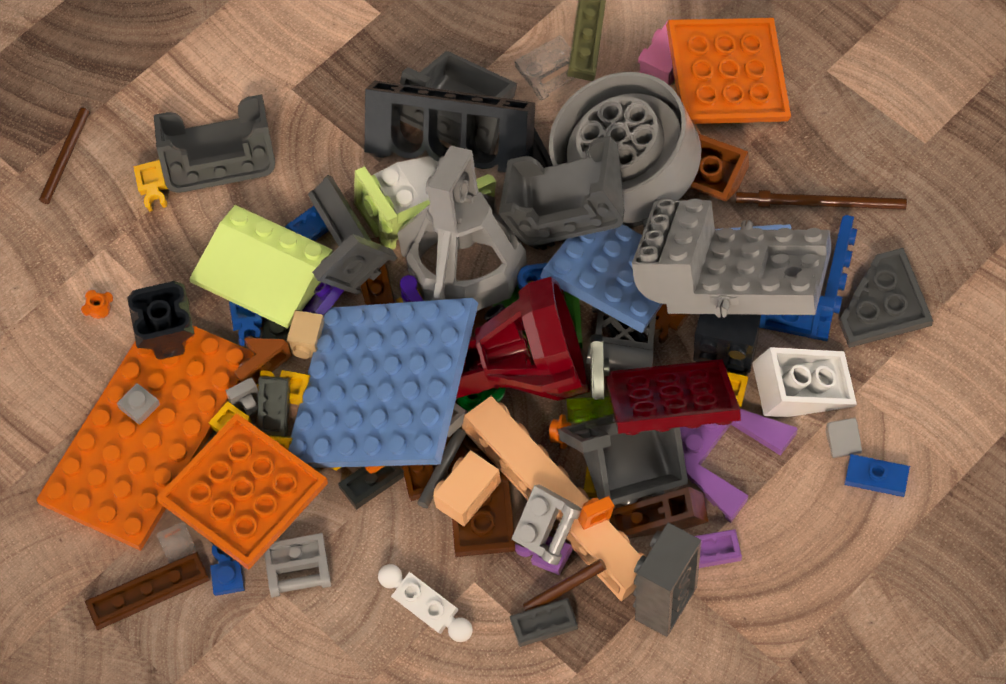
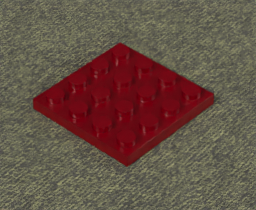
M722 359L609 371V376H605L618 434L636 435L641 431L650 430L665 432L677 427L693 429L705 424L728 425L733 421H741L740 407Z

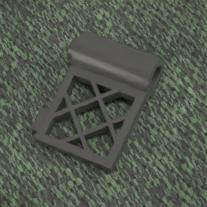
M592 306V312L597 313L595 335H601L602 328L610 323L620 333L614 338L602 336L603 358H609V371L652 367L656 315L644 330V333L647 335V343L635 341L629 335L635 329L629 327L625 330L615 318ZM588 346L586 354L587 364H590V346Z

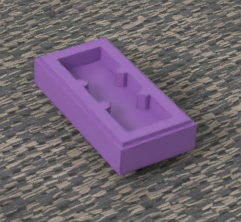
M735 529L695 536L702 540L699 568L742 560Z

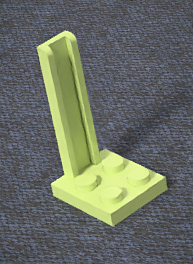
M365 166L355 170L354 204L376 237L379 236L381 244L390 249H395L399 229L430 205V201L427 200L396 214L390 197L384 196L381 192L376 176L370 175ZM490 174L477 178L478 192L495 197V178Z

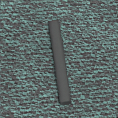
M457 429L453 433L443 452L441 464L436 466L417 502L422 508L427 509L434 497L433 492L436 485L444 478L466 436L464 430Z

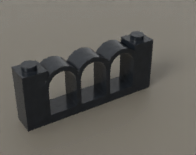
M376 80L365 89L364 152L373 153L375 157L386 158L395 152L398 156L404 158H416L426 150L428 155L438 162L449 149L438 138V110L462 113L460 148L472 150L474 167L490 169L498 165V172L506 173L508 160L523 156L533 157L535 102ZM401 105L424 108L422 144L409 142L401 133ZM475 115L500 118L499 149L497 154L490 155L484 153L476 145L474 138Z

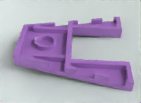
M740 409L741 421H733L728 425L714 423L705 424L693 429L680 427L687 478L692 484L695 483L703 491L713 506H717L731 523L747 502L748 495L702 467V462L730 425L780 456L796 436L798 430L796 427Z

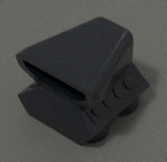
M171 281L133 290L127 297L137 348L151 349L157 359L184 354L186 340L195 334L189 310L190 302L186 296L184 284Z

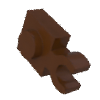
M663 304L656 313L657 320L655 322V330L662 332L659 336V343L662 344L667 340L669 328L678 331L690 314H668L667 304Z

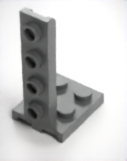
M327 175L314 190L308 193V196L339 247L330 256L324 258L312 273L317 281L358 295L362 292L360 286L368 278L375 280L382 273L379 268L388 260L395 261L398 257L393 249L371 241L333 177Z

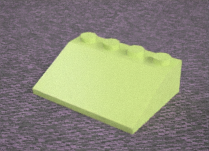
M234 205L219 223L190 277V282L288 328L292 323L295 310H303L314 296L315 288L321 283L317 281L312 272L320 265L324 258L333 253V250Z

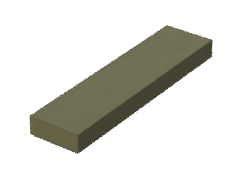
M578 0L567 72L569 77L594 81L606 0Z

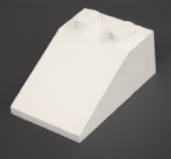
M427 156L397 162L373 174L379 181L380 190L383 195L390 197L396 214L429 200V195L426 194V183L429 177H433L437 170L438 162Z
M770 347L752 362L764 416L793 417L850 408L857 405L844 351Z

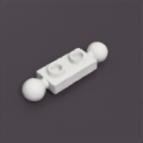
M393 564L384 565L379 570L378 580L380 584L385 588H396L391 597L435 631L441 634L447 627L449 636L456 642H465L471 637L473 632L471 623L465 618H454L459 609L409 572L403 579L401 570Z

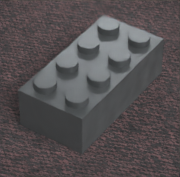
M667 523L663 531L657 530L650 543L651 551L647 557L641 556L634 569V572L637 573L634 580L636 588L633 596L636 597L633 604L636 621L668 637L697 589L701 539L670 523Z

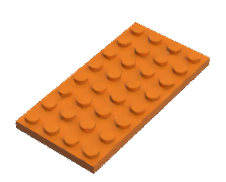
M193 326L195 334L186 340L184 354L170 358L157 359L151 349L137 348L135 341L37 497L38 504L141 551L166 510L164 506L158 503L157 496L202 450L213 431L209 425L210 420L227 401L229 402L225 390L240 383L234 371L238 369L244 360L252 358L254 353L247 348L196 326ZM136 383L156 397L160 403L140 425L117 406V402Z

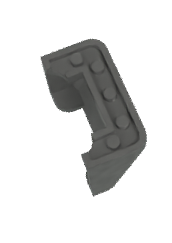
M262 94L249 96L241 100L238 105L239 118L185 128L182 117L176 113L166 112L154 115L156 148L164 181L169 190L176 193L188 192L265 177L273 172L275 158Z
M611 136L599 138L590 143L589 154L591 157L543 168L531 156L508 160L499 215L522 243L532 246L615 229L623 224L625 209L619 151L617 144Z

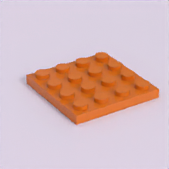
M774 18L668 20L666 28L676 92L693 124L789 121L791 112Z
M236 413L157 496L158 503L249 570L324 489L328 481L325 476Z

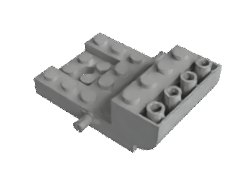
M671 199L654 201L632 262L634 282L638 290L646 298L657 303L667 304L668 314H715L720 318L721 314L723 318L727 314L816 315L832 250L830 230H820L818 228L807 230H791L789 228L762 230L760 228H753V223L750 220L747 221V224L746 220L742 221L740 230H733L731 228L715 230L711 200L690 199L688 201H673Z

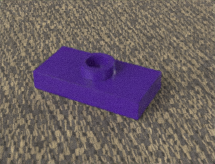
M321 282L314 290L315 295L302 311L322 314L324 317L344 290Z

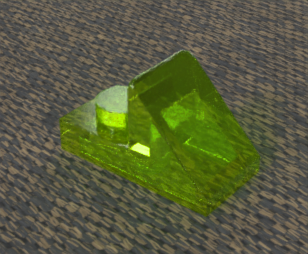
M604 396V399L594 400L592 397L567 399V417L570 423L575 422L577 424L613 414L609 396Z

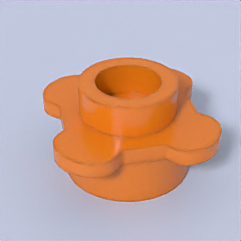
M95 290L88 291L85 294L86 303L81 308L82 313L85 316L90 315L96 319L107 317L110 312L109 303L113 301L112 294L110 292L96 293Z
M561 414L559 419H553L549 427L550 441L552 443H560L561 449H565L567 444L560 441L558 429L572 425L566 420L565 414Z

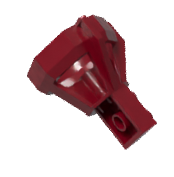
M552 276L525 285L519 291L518 300L484 325L475 329V336L471 337L456 399L470 394H477L491 388L499 389V387L513 388L556 401L590 392V383L586 375L585 364L573 320L566 304L565 294L560 288L559 283ZM524 330L526 332L528 342L526 340V337L523 335ZM531 354L535 365H532L530 362Z

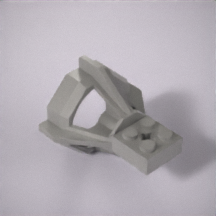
M450 146L445 156L439 159L437 170L433 177H429L427 180L426 194L429 195L430 205L403 225L397 234L401 254L403 257H406L409 275L416 278L417 289L424 301L474 298L478 302V311L511 298L518 284V273L521 268L527 265L526 250L501 216L497 214L495 197L478 192L472 150ZM438 242L435 275L423 265L421 258L432 245ZM474 242L492 246L502 262L497 269L476 279L456 280L459 248H469Z

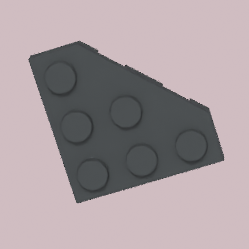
M904 248L875 256L867 274L856 289L850 304L843 312L839 324L849 348L932 326V316Z

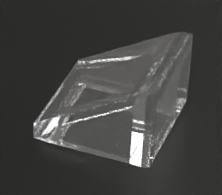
M180 522L157 533V538L169 563L196 552V547L184 522Z

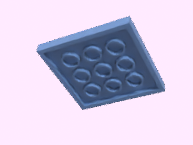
M623 224L615 229L566 239L543 268L540 276L542 279L552 276L559 283L562 290L640 333L644 332L663 305L646 298L636 287L632 262L642 235Z

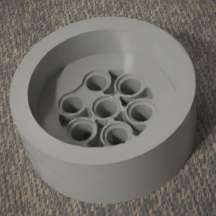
M621 72L590 82L568 99L557 114L552 125L549 137V153L553 166L591 157L589 147L593 140L611 136L615 141L619 151L625 209L623 223H634L649 218L654 201L662 199L678 201L693 183L699 169L701 142L690 116L673 88L663 80L649 74Z

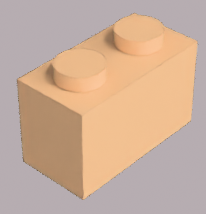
M470 450L464 458L460 457L455 462L449 477L446 480L442 479L436 485L433 492L436 508L465 527L501 483L499 469Z

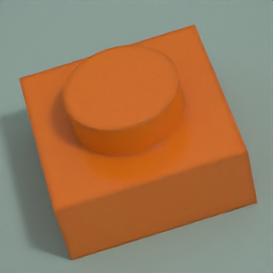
M609 496L600 500L596 497L584 503L578 518L583 530L610 519L615 505Z

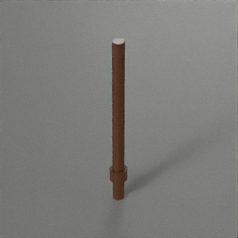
M759 190L758 193L736 192L735 201L736 203L758 204V207H770V204L906 210L907 207L906 198L771 193L770 190Z

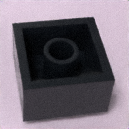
M700 314L695 332L693 361L722 359L725 368L735 373H750L758 344L761 315L727 314L723 318L721 314L720 318L715 314Z

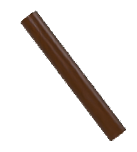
M598 559L523 603L524 610H531L550 603L606 570L605 563L602 559Z

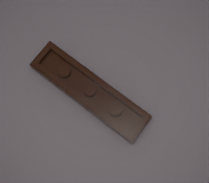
M194 552L86 600L85 604L96 629L100 630L208 582L210 579L198 552Z

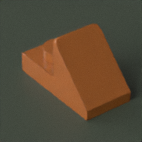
M245 338L244 341L248 349L254 353V356L244 360L234 372L240 383L252 377L255 384H258L261 371L273 372L292 357V353L284 339Z

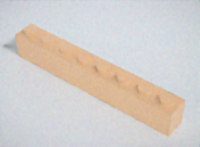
M490 396L464 415L462 430L466 432L527 500L534 485L539 484L576 504L581 509L583 504L589 500L585 490L574 485L569 479L566 470L560 465L557 466L549 458L547 450L541 444L537 445L532 440L526 427L521 423H517L510 416L509 410L502 402H497ZM559 510L553 524L555 530H557L563 516L561 510ZM575 519L565 541L571 544L572 549L587 565L592 564L598 559L603 560L607 569L597 574V576L620 601H623L635 591L636 585H634V580L637 573L634 572V569L641 556L645 555L641 552L638 553L630 545L626 534L620 530L617 531L609 519L583 530L578 519Z

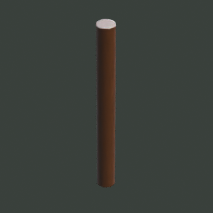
M86 108L79 109L39 200L44 204L50 203L90 114V111Z

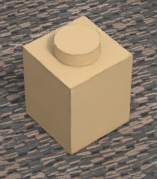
M295 310L286 340L294 356L308 359L312 357L313 352H317L318 339L321 337L324 326L322 314Z

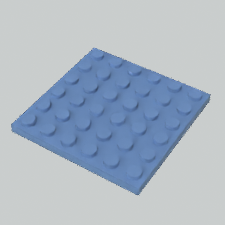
M474 298L331 307L324 315V326L317 343L318 349L312 355L307 374L310 375L307 389L303 393V403L299 404L291 434L292 443L289 446V451L312 468L441 464L478 302Z

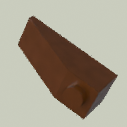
M690 487L613 509L609 519L615 529L624 532L628 539L655 535L657 530L663 531L667 523L684 530L709 522L703 493Z

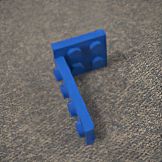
M845 215L842 217L825 296L820 295L816 315H761L760 328L828 341L833 313L839 314L843 298L842 296H837L838 290L844 291L848 274L842 273L843 267H850L853 251L847 250L848 245L854 246L857 229L852 228L854 216Z

